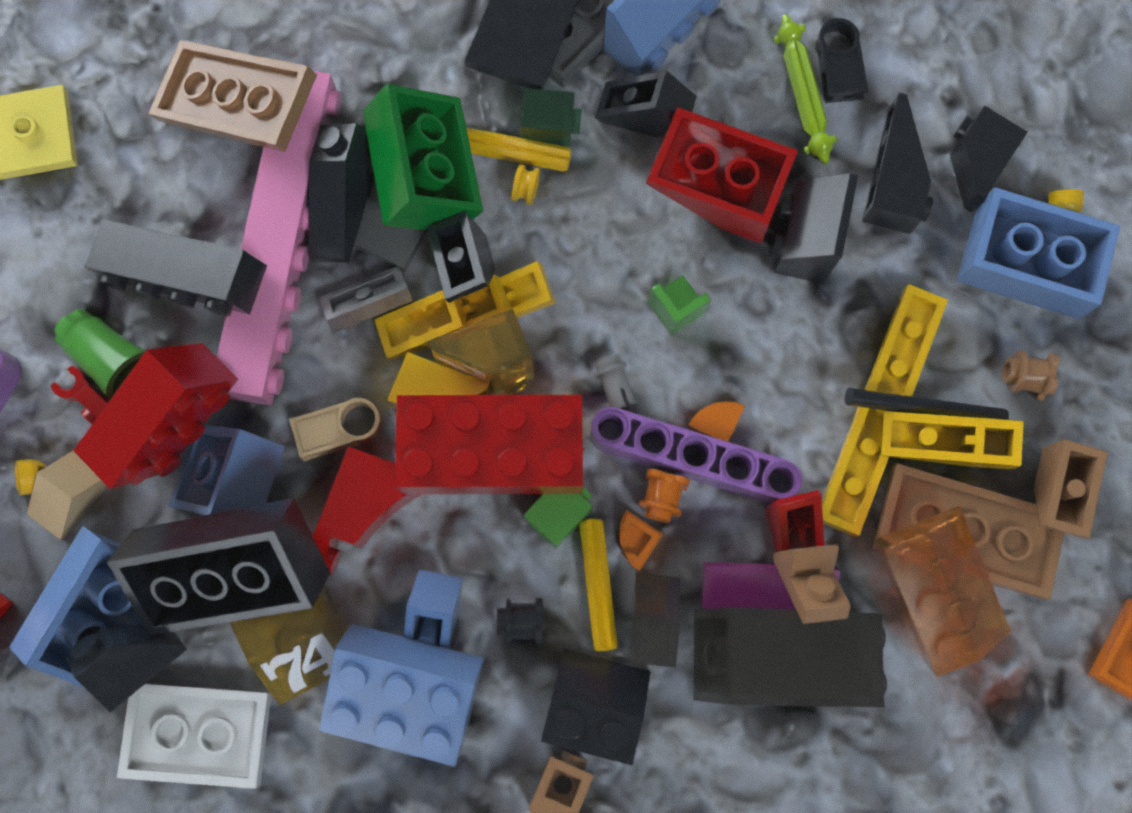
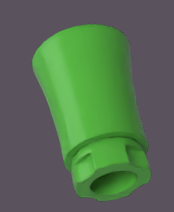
M75 309L71 314L63 316L54 329L56 333L55 341L95 381L109 400L146 351L125 339L100 318L92 316L84 309Z

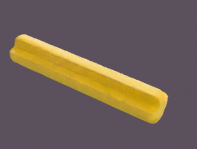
M467 128L472 154L563 172L569 168L571 161V149L569 147Z
M586 519L580 522L579 528L593 648L598 652L610 651L617 648L618 642L604 526L601 519Z

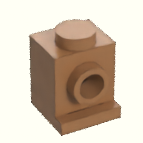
M565 749L562 750L560 757L551 753L529 804L528 811L533 813H579L594 777L593 772L585 768L588 760ZM567 776L572 782L570 790L565 793L558 792L554 787L556 778Z

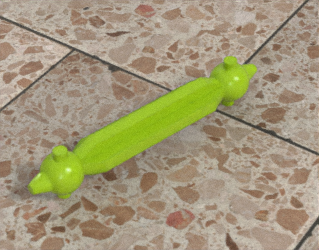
M788 14L782 16V25L779 28L778 35L774 37V41L776 44L782 43L786 46L784 60L803 129L811 137L808 146L804 147V151L806 154L812 153L814 156H817L822 164L826 165L829 163L833 144L837 143L838 139L835 134L830 136L825 133L828 121L807 47L800 41L802 33L807 31L804 23L799 25L793 22Z

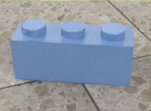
M614 0L607 7L603 51L633 76L646 74L649 70L655 72L666 60L668 50L676 42L678 44L684 43L695 28L694 23L702 15L705 17L710 16L721 0Z
M82 526L9 646L25 666L82 686L74 678L65 659V656L72 651L75 644L83 637L94 634L103 626L143 625L107 563L122 543Z

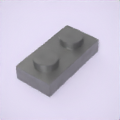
M399 266L319 297L332 333L356 327L365 320L385 312L395 311L402 305L413 301Z

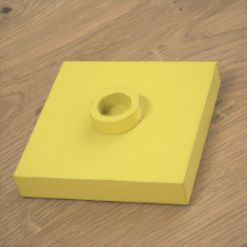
M64 85L0 96V180L78 166L69 92Z

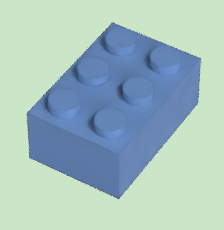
M994 187L976 207L956 281L1080 319L1102 304L1120 225Z
M350 624L335 648L319 731L455 767L466 738L484 658Z

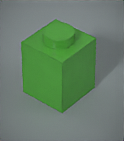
M584 487L582 494H543L523 515L524 520L550 545L557 549L580 525V522L592 512L593 506L588 502L592 495Z

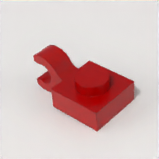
M70 366L67 370L74 375L75 385L71 389L66 390L54 382L50 385L51 389L57 396L67 401H79L85 407L80 412L81 415L89 423L93 424L110 400L92 385L86 373L74 366Z

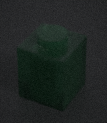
M525 88L521 119V138L566 146L571 149L572 134H580L582 109L574 108L575 92Z

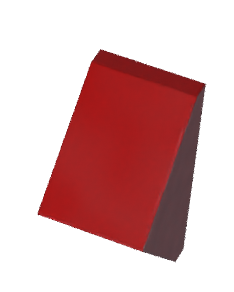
M819 490L776 500L764 508L776 552L825 546L822 496Z

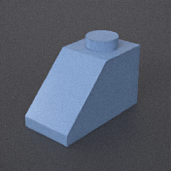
M419 569L406 606L405 638L452 649L460 609L462 577Z

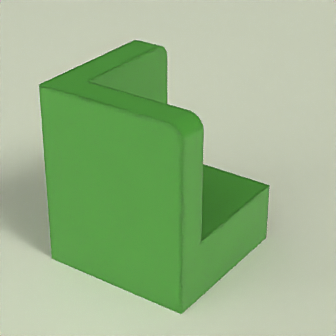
M682 275L664 288L659 284L652 287L647 303L672 336L704 315L711 299L707 293L699 297L684 275Z

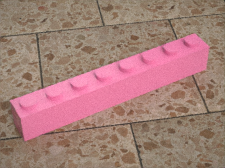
M314 71L317 77L286 151L281 152L263 147L241 249L266 264L267 268L250 315L232 310L230 317H225L217 358L238 378V381L228 392L230 400L272 406L274 394L279 395L283 387L284 371L280 369L283 353H288L291 348L293 333L292 328L289 327L292 312H297L300 305L301 289L297 287L300 271L305 272L309 262V248L306 246L309 233V160L320 125L331 124L333 115H339L342 103L341 91L336 89L330 73Z

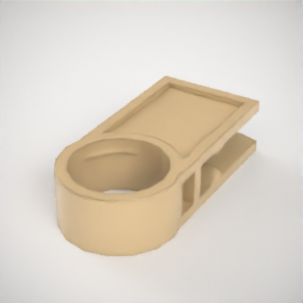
M352 398L346 402L289 419L300 459L303 458L304 462L348 447L368 443L379 435L383 425L382 416L377 407L371 401L364 398ZM361 406L370 408L375 413L373 428L368 433L360 436L348 433L345 430L344 421L349 411Z

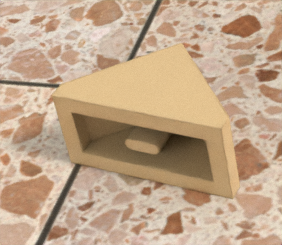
M71 451L37 472L27 515L58 539L64 541L107 486L74 451Z

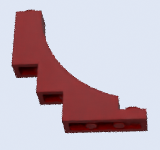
M351 447L347 448L313 534V538L331 573L330 576L335 572L341 557V550L337 549L339 541L362 549L375 531L394 513L410 501L421 496L402 495L395 488L394 462Z

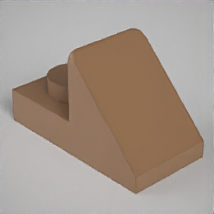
M838 545L775 552L773 555L776 568L803 624L848 619L851 605L834 574L839 550Z

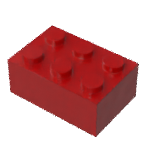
M203 343L147 349L73 451L109 489L130 483L137 485L145 479L158 475L165 477L179 466L182 461L179 456L185 448L203 435L206 430L204 424L211 414L219 411L229 401L230 394L228 392L238 381V378Z

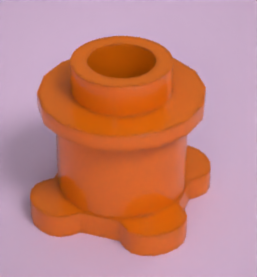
M647 469L645 480L648 482L644 500H639L638 506L646 510L645 517L659 522L670 523L671 517H680L682 514L678 507L682 491L687 490L690 479L656 469Z

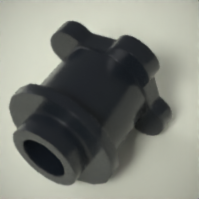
M536 598L535 603H511V599H506V608H497V635H506V644H511V640H535V644H542L543 598Z

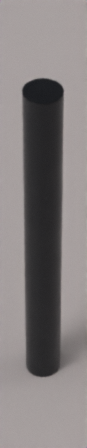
M848 388L844 398L846 405L903 413L1009 420V412L1004 408Z

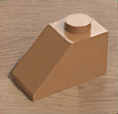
M1065 439L1042 448L1033 488L1041 526L1083 539L1090 538L1108 452Z

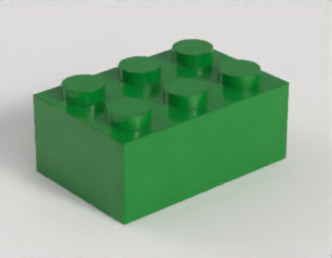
M386 84L362 110L383 226L427 230L428 227L464 211L474 220L483 212V206L461 99Z

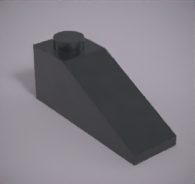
M898 93L887 110L862 222L911 234L921 221H927L933 206V197L928 196L931 178L907 94Z
M357 123L320 125L309 160V259L313 262L349 263L374 179L367 135Z

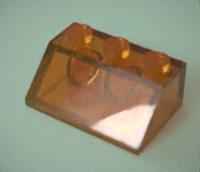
M959 506L873 539L923 661L936 677L982 660L1011 632Z

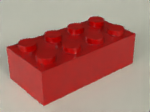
M582 394L397 395L395 488L402 495L582 494Z

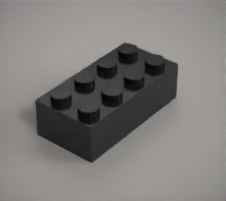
M295 498L133 529L107 561L149 636L311 609L331 574Z

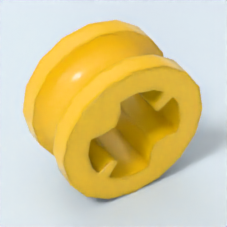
M519 164L513 182L511 201L517 202L519 199H524L526 205H533L538 190L541 169L534 168L533 171H527L525 165Z

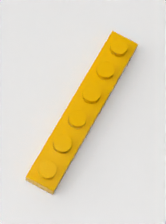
M906 285L898 301L865 390L907 396L913 395L947 305V299L913 285ZM857 408L822 499L823 524L853 537L860 536L889 457L881 456L883 413L886 410Z

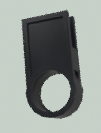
M845 18L828 20L823 24L815 44L825 103L863 100V93L868 92L859 31L851 21ZM830 32H839L849 39L851 48L844 51H836L825 43L824 35Z

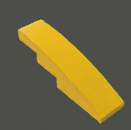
M536 261L501 277L493 274L489 286L449 303L445 299L443 290L378 317L374 321L386 359L391 360L405 356L407 352L412 354L479 333L555 304L556 301L543 264Z

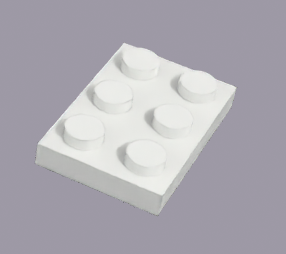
M146 683L128 698L117 778L259 788L261 785L272 693Z

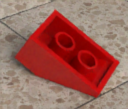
M677 107L646 184L722 230L762 244L798 150Z

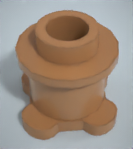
M1017 351L1013 358L1008 357L1002 370V380L1007 383L1010 392L1030 391L1033 392L1035 400L1043 401L1046 395H1053L1057 389V368L1060 357L1058 354L1049 353L1047 359L1030 357L1025 351Z

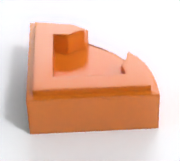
M729 401L708 405L692 418L687 429L729 442L745 405Z
M626 510L619 526V544L627 562L639 572L663 536V533Z

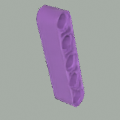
M614 407L601 409L592 420L590 431L592 444L596 449L606 454L674 475L683 476L690 480L768 504L796 495L802 486V475L799 468L794 463L779 457ZM607 421L615 422L621 427L622 435L618 439L607 440L599 434V425ZM655 434L662 440L663 450L658 453H649L641 446L640 439L644 435ZM690 446L697 447L704 454V464L698 467L689 465L684 460L683 450ZM731 459L742 462L746 468L745 479L736 480L730 477L726 471V462ZM778 472L784 475L788 482L786 493H778L770 487L768 481L770 473Z

